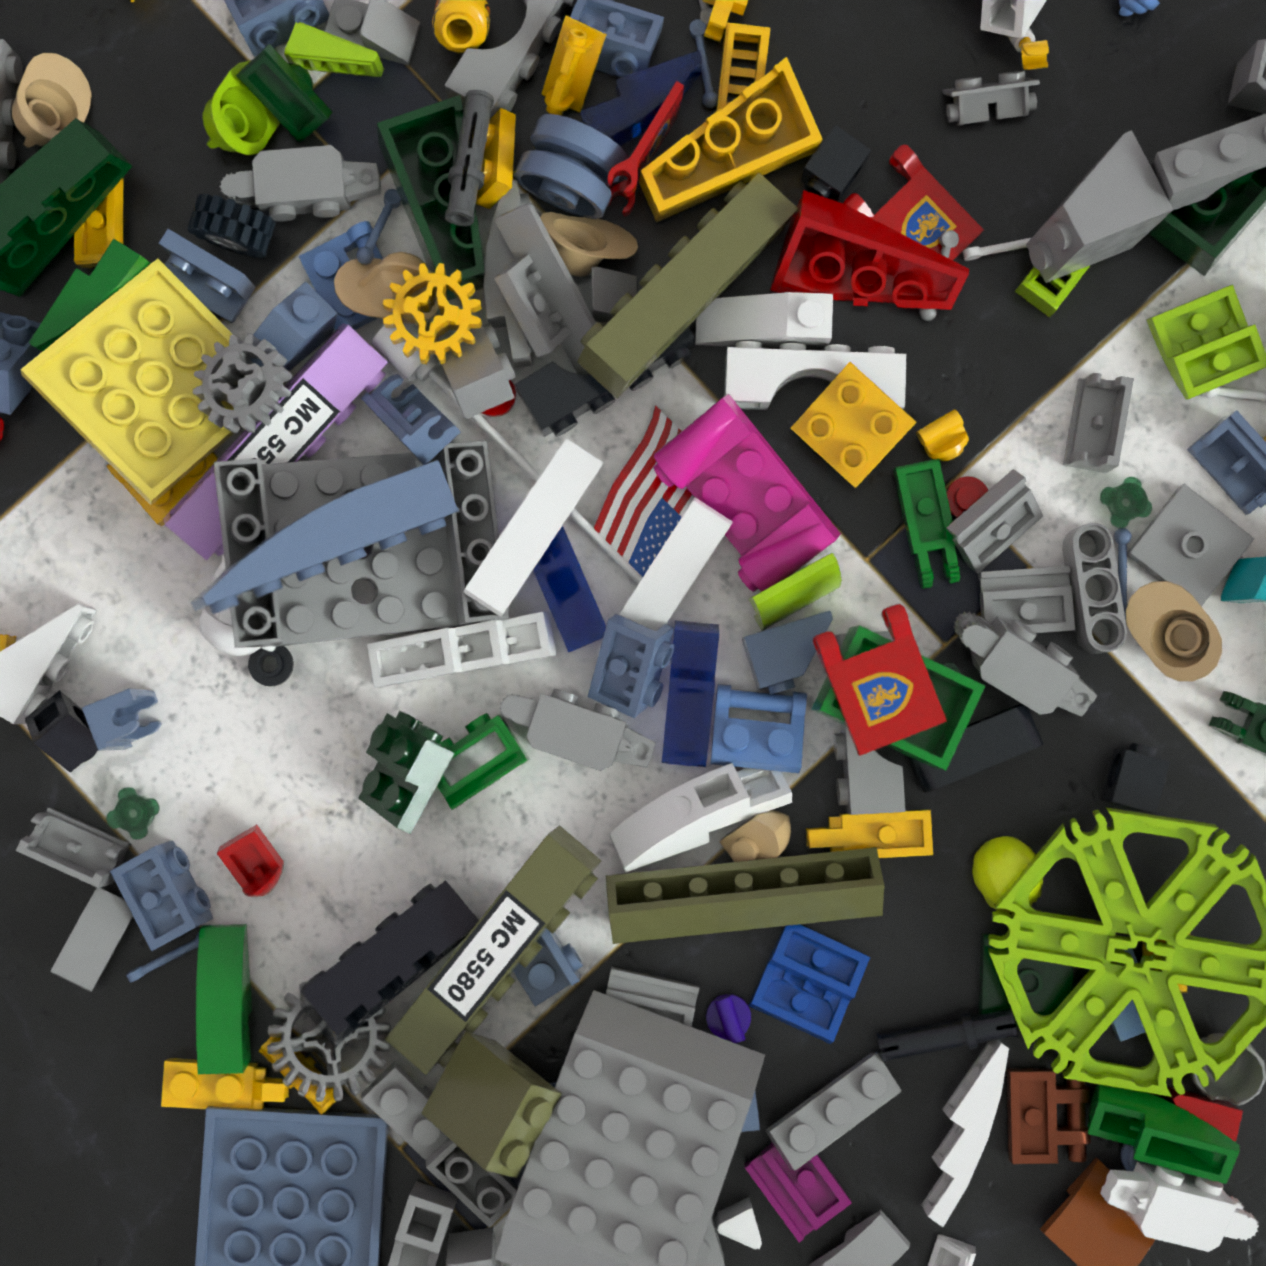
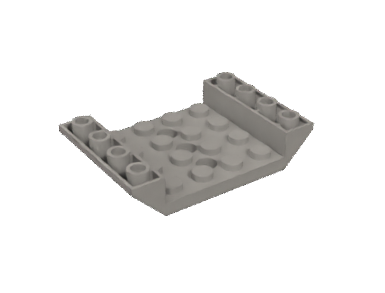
M487 441L450 443L428 462L431 463L439 460L459 510L444 517L447 526L421 535L419 528L405 532L407 541L385 550H381L379 543L370 545V553L367 558L342 566L338 558L322 563L326 572L300 582L296 573L280 579L283 588L256 598L253 590L237 595L240 604L230 608L235 648L278 647L454 628L509 618L508 608L503 616L500 617L463 593L499 538ZM413 453L262 464L261 458L214 462L226 570L270 536L313 510L341 497L344 493L352 492L358 488L423 466V464ZM360 579L367 580L374 586L376 594L371 603L361 604L353 598L351 588L355 581Z

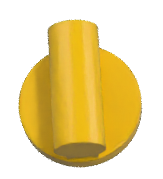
M956 409L916 431V435L924 446L927 456L931 459H939L940 461H949L958 457L969 441L967 432L963 427V419Z

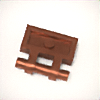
M1052 1068L1007 1069L1009 1161L1012 1164H1058V1145H1068L1069 1161H1087L1086 1144L1091 1143V1135L1088 1134V1127H1086L1085 1103L1090 1102L1089 1087L1085 1086V1082L1066 1079V1085L1056 1086V1073ZM1057 1104H1067V1126L1057 1127Z

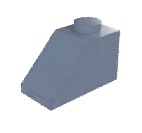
M304 282L272 309L253 335L260 341L265 339L276 347V350L287 359L283 367L291 371L333 334L338 313L307 282ZM251 358L253 363L260 367L264 366L260 359Z
M830 610L742 638L757 690L768 687L769 693L772 695L796 687L793 679L804 675L816 652L812 643L813 637L826 632L833 620Z

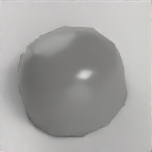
M1212 1033L1200 1040L1205 1043H1215L1225 1033ZM1251 1044L1247 1046L1217 1082H1215L1212 1070L1207 1064L1203 1068L1209 1078L1208 1086L1203 1087L1197 1075L1190 1073L1192 1082L1210 1100L1229 1101L1236 1106L1244 1105L1259 1095L1266 1081L1264 1061Z

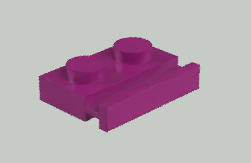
M771 1143L760 1151V1154L754 1159L744 1163L746 1171L799 1243L812 1230L815 1229L816 1231L852 1204L846 1192L818 1154L796 1171L788 1168L774 1144Z

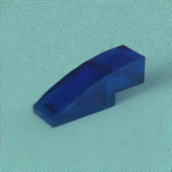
M698 50L616 79L617 98L581 110V123L605 134L620 146L648 129L676 81L684 85L683 98L701 75L702 57L700 51Z
M562 526L533 571L566 648L570 653L602 639L606 624Z
M675 620L673 635L674 652L670 666L661 763L706 767L715 687L719 624Z

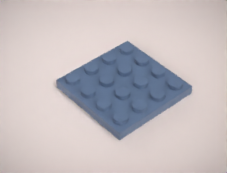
M208 1106L205 1117L195 1266H380L389 1125L377 1114L326 1111L321 1115L319 1111Z

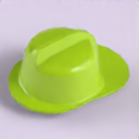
M250 61L241 62L234 66L204 107L202 114L203 126L209 136L206 145L211 149L219 147L228 152H238L247 156L258 154L266 146L280 124L274 115L236 76Z

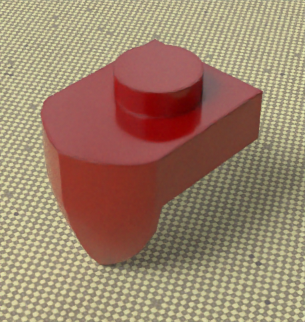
M257 824L221 845L217 851V855L242 887V892L248 897L268 895L277 885L284 869V861Z

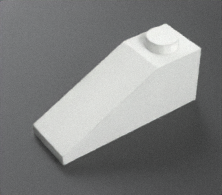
M785 292L716 298L696 318L695 345L736 346L737 342L755 341L762 343V347L780 348V344L801 343L806 345V349L824 350V346L829 345L832 339L833 294Z

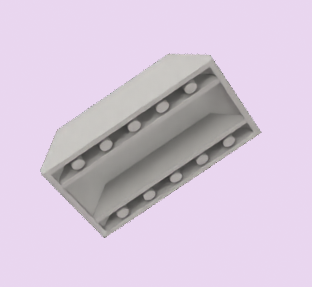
M593 990L555 1086L562 1095L553 1109L550 1119L534 1143L507 1216L495 1259L511 1266H695L753 1099L765 1055Z

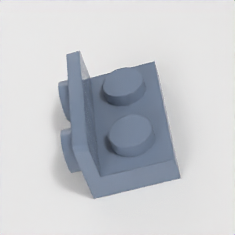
M224 0L253 56L259 54L268 44L275 48L287 42L296 22L316 27L328 21L329 12L323 0Z
M577 0L570 17L607 34L595 69L640 84L644 83L647 77L650 58L662 31L664 17L612 0Z
M167 229L158 243L170 255L164 265L211 312L230 323L235 322L256 287L242 272Z
M618 614L609 618L587 697L632 718L637 717L648 706L654 707L663 690V683L659 681L662 669L668 665L674 652V644L670 643L674 627L664 624L657 631H654Z
M172 840L154 846L110 871L151 951L213 919L210 911V900L205 891L198 887L189 871L190 863L187 855Z
M547 929L537 940L543 946L537 956L526 968L519 963L513 970L535 1007L570 984L573 986L581 979L578 969L583 967V963L573 946L568 943L563 947L555 933L552 934Z

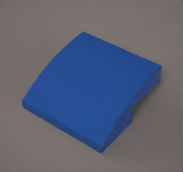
M801 924L784 926L748 1006L831 1044L835 1040L850 1000L854 999L870 957Z

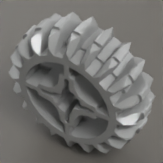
M303 982L299 985L300 991L302 990V987L306 984V982ZM287 993L284 996V1001L291 1008V1011L275 1008L273 1016L283 1022L284 1025H271L268 1027V1035L281 1038V1041L269 1044L267 1051L268 1054L273 1055L283 1053L284 1057L276 1060L272 1064V1068L275 1072L282 1071L287 1067L290 1068L291 1071L283 1079V1084L286 1087L292 1085L299 1078L303 1081L299 1086V1096L304 1097L310 1085L318 1087L315 1095L316 1101L322 1102L325 1097V1088H333V1097L337 1102L343 1098V1085L347 1084L354 1096L360 1093V1085L356 1079L359 1076L368 1084H372L375 1081L376 1077L368 1066L371 1065L375 1068L383 1069L386 1060L375 1054V1052H385L391 1049L389 1042L384 1039H378V1035H384L391 1031V1024L386 1022L376 1024L375 1021L385 1014V1007L335 1047L333 1061L330 1049L324 1048L325 1043L320 1045L316 1040L323 1036L318 1027L310 1032L302 1033L300 1037L290 1038L296 1021L305 1011L300 1006V1001L295 995ZM367 1039V1049L363 1058L353 1068L342 1073L341 1051L348 1045L356 1044L358 1040ZM303 1051V1053L314 1052L319 1054L324 1059L328 1075L317 1074L304 1067L296 1058L294 1052Z

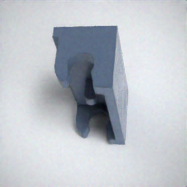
M399 374L392 375L371 394L365 393L361 399L418 460L425 465L461 432L414 384L404 389L398 397L391 398L392 391L403 382V378Z
M1236 410L1223 417L1187 450L1244 514L1247 515L1258 506L1261 508L1266 504V442Z
M129 688L82 707L98 751L126 750L133 747L131 742L149 736L159 730L162 725L161 721L150 722L147 726H141L138 721L139 711L149 709L158 703L154 691Z

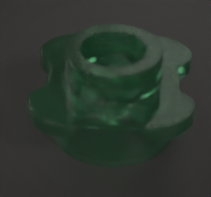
M1127 477L1122 485L1115 488L1106 487L1100 493L1101 503L1107 505L1111 513L1110 522L1117 528L1126 527L1129 521L1136 517L1145 518L1152 511V504L1148 501L1147 494L1141 487V481L1136 477ZM1124 498L1130 501L1129 506L1122 504Z
M132 787L123 788L118 793L119 801L115 809L107 814V823L113 829L120 827L129 832L131 838L135 840L143 839L148 834V826L151 825L155 815L160 811L159 803L154 798L148 799L145 796L137 795L136 790ZM131 809L137 811V815L134 818L129 815Z

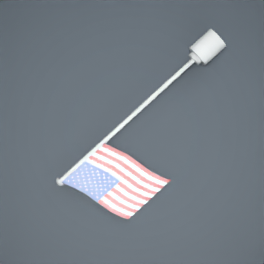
M403 323L406 330L418 339L419 328L415 324ZM384 325L377 332L372 340V345L410 382L417 378L423 382L431 377L458 404L449 383L436 371L440 366L436 354H430L427 364H422L419 351H415L409 358L404 356L402 352L405 344L404 341L393 345L389 337L397 328H385ZM656 405L643 440L612 484L595 526L593 527L575 508L569 515L638 584L695 498L687 487L680 489L675 484L668 487L654 471V466L657 464L654 454L681 432ZM480 414L472 416L471 418L537 482L541 474Z

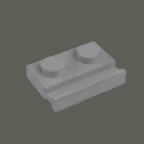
M1014 469L946 527L948 532L953 535V541L966 565L977 574L1043 517L1031 489L1025 484V477Z
M1070 566L978 573L981 592L979 593L981 617L991 624L997 616L1009 624L1016 619L1028 626L1036 634L1074 631L1075 619L1072 586H1070L1069 573H1071Z
M611 966L605 995L691 1027L700 987L691 983Z

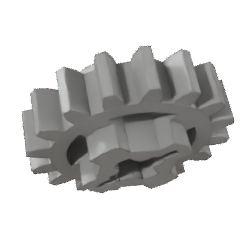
M235 334L230 335L228 347H224L217 341L214 343L217 354L213 358L204 354L201 357L203 362L207 364L205 371L199 370L194 372V376L202 381L201 386L193 389V394L203 400L197 406L198 409L209 416V421L235 434L238 433L241 427L249 433H254L256 421L258 420L269 426L271 419L268 414L272 410L279 413L284 411V408L278 403L279 398L291 396V391L283 386V382L292 378V373L283 367L287 359L267 340L263 339L260 341L252 334H247L244 341ZM251 358L260 359L264 366L260 367L253 363ZM225 400L231 404L234 410L225 409L221 401Z

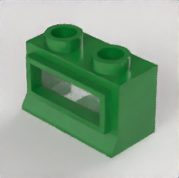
M485 713L465 726L469 734L455 744L450 737L440 742V744L455 753L437 785L451 810L458 808L465 801L530 760L501 715L491 719L489 714Z

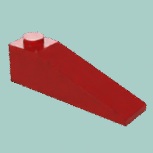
M803 190L797 205L798 210L792 217L772 279L771 291L777 293L833 294V300L853 301V306H868V302L895 303L898 308L952 309L969 275L967 267L846 204Z

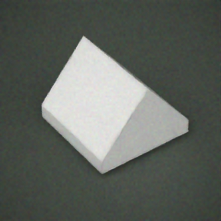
M750 1197L717 1213L715 1220L719 1234L755 1250L760 1249L762 1241Z
M938 1234L928 1266H972L976 1256V1246Z

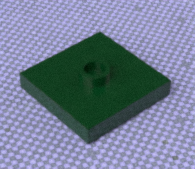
M981 933L979 1015L1011 1008L988 951V948L994 950H1006L1008 948L999 949L989 945L988 933ZM990 934V935L1002 936V935H1005V934ZM1025 958L1018 964L1017 973L1029 1003L1037 1014L1049 1015L1053 1013L1073 990V966ZM1014 1016L1015 1025L1019 1027Z

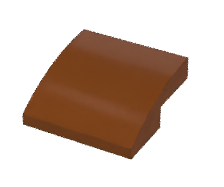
M1095 1158L1066 1190L1070 1196L1045 1222L1040 1230L1078 1266H1138L1156 1239L1145 1237L1124 1210L1108 1204L1100 1194L1110 1170L1098 1158Z

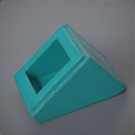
M1266 557L1238 559L1222 591L1221 601L1232 603L1266 602Z

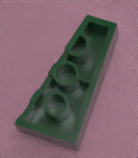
M461 95L378 122V144L429 269L435 273L438 264L442 263L448 277L456 270H459L462 273L460 285L463 286L472 282L475 291L484 287L485 268L476 207L474 210V223L472 225H454L445 219L451 190L448 175L450 168L455 166L459 134L463 120ZM447 289V301L457 298L453 292Z
M76 118L0 184V290L20 297L132 168V165L98 130Z
M1266 167L1229 182L1207 199L1173 210L1148 234L1205 276L1266 206Z

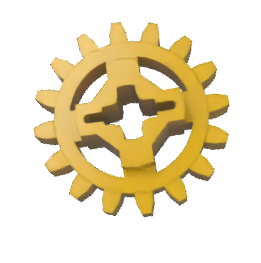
M421 263L419 266L420 275L415 277L408 270H404L402 273L406 283L403 286L393 282L389 285L392 293L396 296L395 300H383L384 308L393 313V315L383 318L385 328H397L389 337L393 345L404 341L405 344L402 352L407 358L413 355L415 351H419L422 364H427L430 354H436L440 364H445L446 352L452 351L454 355L460 358L463 356L460 344L464 341L467 344L474 345L476 342L475 337L469 331L470 328L477 329L482 326L481 319L472 315V313L482 309L480 300H469L475 292L473 283L461 286L462 273L456 270L448 277L442 263L438 264L435 273H429L425 263ZM427 286V290L418 296L410 297L418 289ZM447 289L459 298L463 309L450 305L446 299ZM437 299L441 315H436L433 322L430 323V328H428L423 312H430L432 306H435ZM403 318L407 319L408 322L416 323L419 328L418 339L406 330ZM449 330L456 331L449 338L438 342V338Z

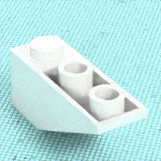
M76 604L0 652V717L12 724H26L25 718L48 700L45 696L52 684L59 682L67 673L71 665L69 656L76 644L83 643L94 627V621L91 619L96 613V609Z

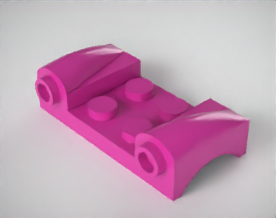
M730 394L721 398L654 454L657 462L654 466V471L665 485L671 487L675 484L680 489L687 487L694 497L733 522L725 536L740 553L739 564L741 569L738 570V575L747 588L753 592L757 589L762 592L792 575L835 542L841 534Z

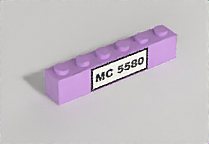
M342 323L284 386L291 391V396L279 398L278 403L284 408V411L279 413L272 410L268 414L271 419L269 426L259 420L256 421L255 432L249 433L247 430H244L215 462L261 458L262 464L297 462L303 455L310 458L324 444L326 438L322 434L333 422L340 425L351 415L356 408L352 401L364 389L369 393L382 381L386 375L382 369L388 361L352 327ZM213 465L163 518L165 526L205 560H208L213 553L217 556L224 553Z

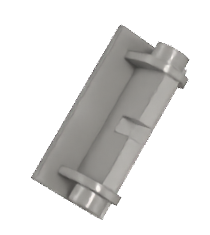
M1025 71L998 74V82L982 84L981 77L955 80V88L942 90V94L953 97L954 104H947L948 122H956L960 126L989 121L988 104L995 103L996 119L1028 116L1029 111L1037 109L1035 92L1029 93V86L1039 85L1040 82L1038 79L1025 78Z

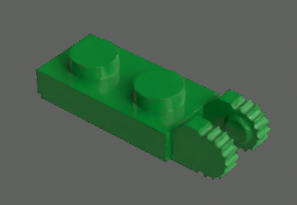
M934 459L895 467L893 472L911 556L915 555V567L921 588L926 589L933 586V571L930 567L927 552L941 549L943 571L948 583L960 582V571L955 551L956 545L953 541L954 537L946 529L953 521L940 460Z

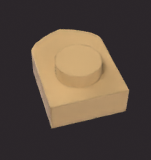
M775 810L757 814L732 830L719 842L734 862L777 858L790 842L791 824L789 815Z

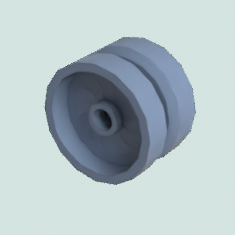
M544 114L540 116L530 136L531 144L535 150H528L522 154L514 172L515 180L535 197L565 212L590 219L603 217L612 197L611 190L607 186L609 171L616 164L628 159V155L620 145L591 126L557 114ZM617 176L613 183L618 182L621 176Z

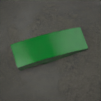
M113 239L90 276L77 268L75 269L29 341V344L43 352L148 267L151 262Z
M247 924L202 925L199 932L196 980L198 1075L244 1073L251 1060L248 1016L252 1011Z
M1100 1084L1096 1086L1089 1106V1135L1133 1146V1160L1227 1184L1240 1152L1239 1144L1192 1113L1153 1094Z

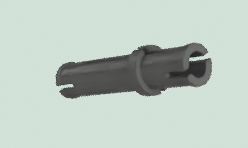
M470 90L466 93L455 166L450 168L448 175L451 190L445 219L459 226H469L474 223L477 193L484 185L485 176L481 169L494 98L490 93L482 90Z

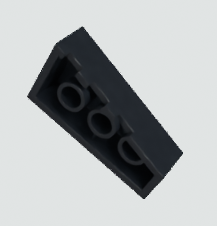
M446 880L436 888L431 883L425 886L410 900L413 906L401 915H398L397 912L392 913L375 928L377 932L363 944L361 941H358L339 957L340 961L326 972L324 970L319 972L302 987L300 991V1006L334 1048L462 943L478 923V918Z

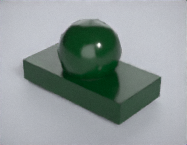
M270 44L236 75L299 143L323 124L333 113L313 91V79L308 71L299 64L287 63Z

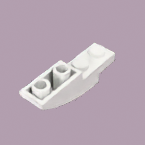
M730 763L696 777L648 803L609 833L610 839L626 873L710 843L709 832L792 803V791L781 771L746 768L737 772L733 763Z

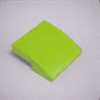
M1233 285L1226 286L1146 319L1157 348L1172 378L1186 400L1266 368V352L1256 325L1248 326Z
M833 552L749 598L756 612L754 618L761 631L841 587V572Z

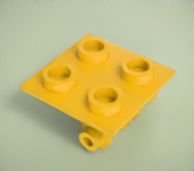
M850 361L790 429L856 488L917 422Z

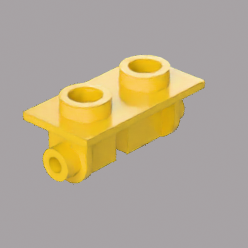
M567 15L564 18L541 93L545 96L546 110L550 114L562 115L563 111L569 108L579 113L582 111L607 35Z

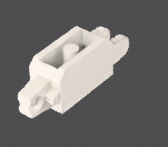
M1137 1162L1133 1172L1110 1170L1106 1177V1183L1101 1189L1100 1194L1107 1203L1124 1210L1139 1227L1143 1235L1148 1238L1209 1252L1220 1246L1223 1237L1239 1238L1241 1241L1242 1239L1246 1241L1258 1232L1257 1228L1259 1226L1257 1225L1258 1221L1251 1213L1244 1211V1206L1237 1198L1227 1195L1223 1190L1224 1185L1217 1181Z

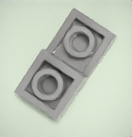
M96 888L50 973L92 992L133 918L126 901L102 888Z
M879 1210L846 1231L845 1240L842 1244L813 1261L809 1266H892L910 1248V1242L885 1213Z

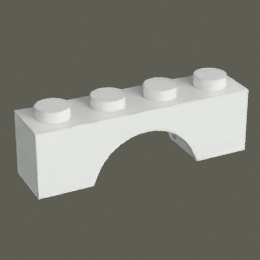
M741 341L737 342L735 347H727L724 396L730 394L741 409L767 410L776 393L789 382L805 377H816L832 382L851 361L894 402L904 409L906 354H896L895 348L888 346L870 347L868 352H850V346L833 344L824 346V351L806 350V345L801 343L780 344V349L762 348V343Z

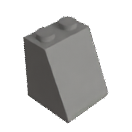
M1132 130L1124 133L1027 242L1026 246L1029 250L1031 262L1040 271L1045 283L1132 249L1174 210Z

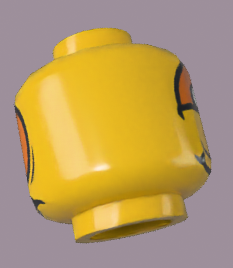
M437 0L433 12L432 27L438 42L447 50L456 53H464L467 48L478 49L486 40L490 27L491 15L487 1Z

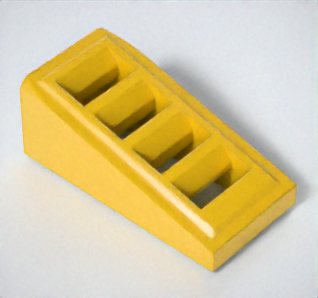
M727 22L724 31L716 111L730 103L727 102L728 93L741 94L748 87L729 84L730 76L754 78V82L765 76L770 27ZM734 41L758 44L757 52L733 49ZM732 58L756 61L755 69L731 66Z

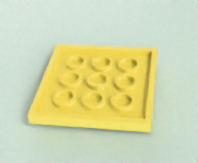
M158 258L21 369V375L150 505L154 504L234 434L228 429L220 428L209 421V416L201 412L197 407L203 400L193 394V389L202 385V381L194 376V372L199 370L205 371L207 364L203 362L201 357L204 354L213 358L217 354L214 343L218 341L224 347H228L230 335L233 334ZM225 400L221 401L225 409L234 410L231 404Z

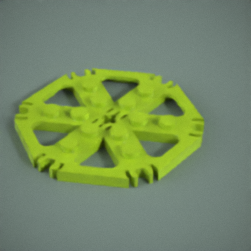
M1106 808L1110 813L1112 822L1111 827H1107L1103 814L1099 810L1093 811L1094 818L1096 819L1094 830L1084 832L1080 829L1075 818L1070 819V828L1076 837L1071 841L1067 837L1062 823L1025 867L1012 886L995 903V908L1013 911L1012 914L1000 910L992 912L993 922L1006 924L1008 931L1002 936L989 934V945L994 948L1008 949L994 950L988 948V951L1027 1049L1038 1039L1032 1049L1037 1059L1046 1050H1056L1058 1056L1052 1062L1051 1067L1056 1074L1062 1072L1065 1079L1172 1097L1167 1088L1166 1079L1170 1078L1175 1090L1182 1095L1185 1094L1181 1082L1182 1078L1188 1073H1194L1197 1075L1202 1086L1206 1087L1209 1085V1078L1203 1067L1206 1064L1210 1066L1212 1076L1215 1082H1217L1266 1026V882L1257 859L1251 853L1248 860L1244 862L1248 857L1249 850L1242 844L1231 854L1223 853L1222 846L1230 837L1223 829L1215 832L1211 837L1210 843H1208L1207 841L1211 834L1218 829L1215 824ZM1141 832L1183 840L1188 846L1187 857L1148 903L1145 904L1123 849L1124 839L1131 833ZM1071 858L1078 863L1101 921L1037 911L1029 904V895L1058 860ZM1236 884L1245 888L1261 928L1260 937L1256 942L1240 944L1189 935L1231 885ZM1116 933L1128 934V937L1116 935ZM1156 939L1166 940V941H1165V943H1163V942H1157ZM1143 941L1146 949L1153 952L1154 955L1142 956L1140 963H1134L1131 954L1124 950L1136 948L1137 942ZM1024 958L1090 969L1058 1008L1049 1015L1037 1014L1032 1009L1017 973L1018 964ZM1178 984L1243 994L1248 997V1007L1220 1040L1215 1043H1205L1197 1035ZM1133 1000L1153 1050L1152 1061L1144 1067H1133L1094 1059L1089 1054V1049ZM1069 1060L1072 1061V1062L1070 1063L1069 1067H1068L1067 1069H1065V1068L1067 1067V1065H1068V1061H1069Z

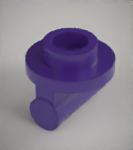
M723 994L713 999L709 1004L706 1012V1021L710 1031L715 1036L736 1044L745 1040L744 1034L751 1023V1012L749 1006L741 997L734 994Z

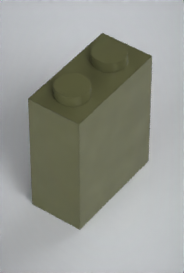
M465 1031L421 1113L485 1171L517 1178L523 1165L529 1158L535 1141L550 1119L552 1111L562 1093L497 1041Z

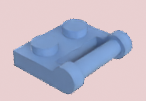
M369 221L355 224L346 233L298 256L316 292L338 313L334 326L335 330L342 323L348 324L356 330L378 319L350 310L341 303L334 288V279L338 269L350 261L347 252L357 247L358 249L365 247L373 230ZM375 245L372 251L374 258L383 259L377 245Z
M718 684L710 764L725 766L733 763L734 767L800 773L807 693L793 692L792 696L770 695L769 693L731 690V685ZM729 707L789 713L790 721L789 724L728 718Z

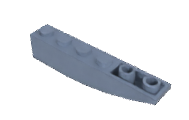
M439 460L358 488L299 518L264 540L225 570L191 602L194 611L209 606L212 614L239 605L237 595L253 590L256 598L283 588L280 579L296 573L300 582L326 572L322 563L338 558L342 566L366 557L367 554L364 548L379 543L381 550H385L407 541L405 536L407 531L419 528L421 535L447 526L444 517L459 510Z

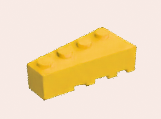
M785 57L760 80L753 82L728 105L716 111L706 119V122L689 135L684 136L641 170L639 184L656 223L731 190L741 180L744 183L750 182L758 173L766 175L816 152L823 139L788 58Z

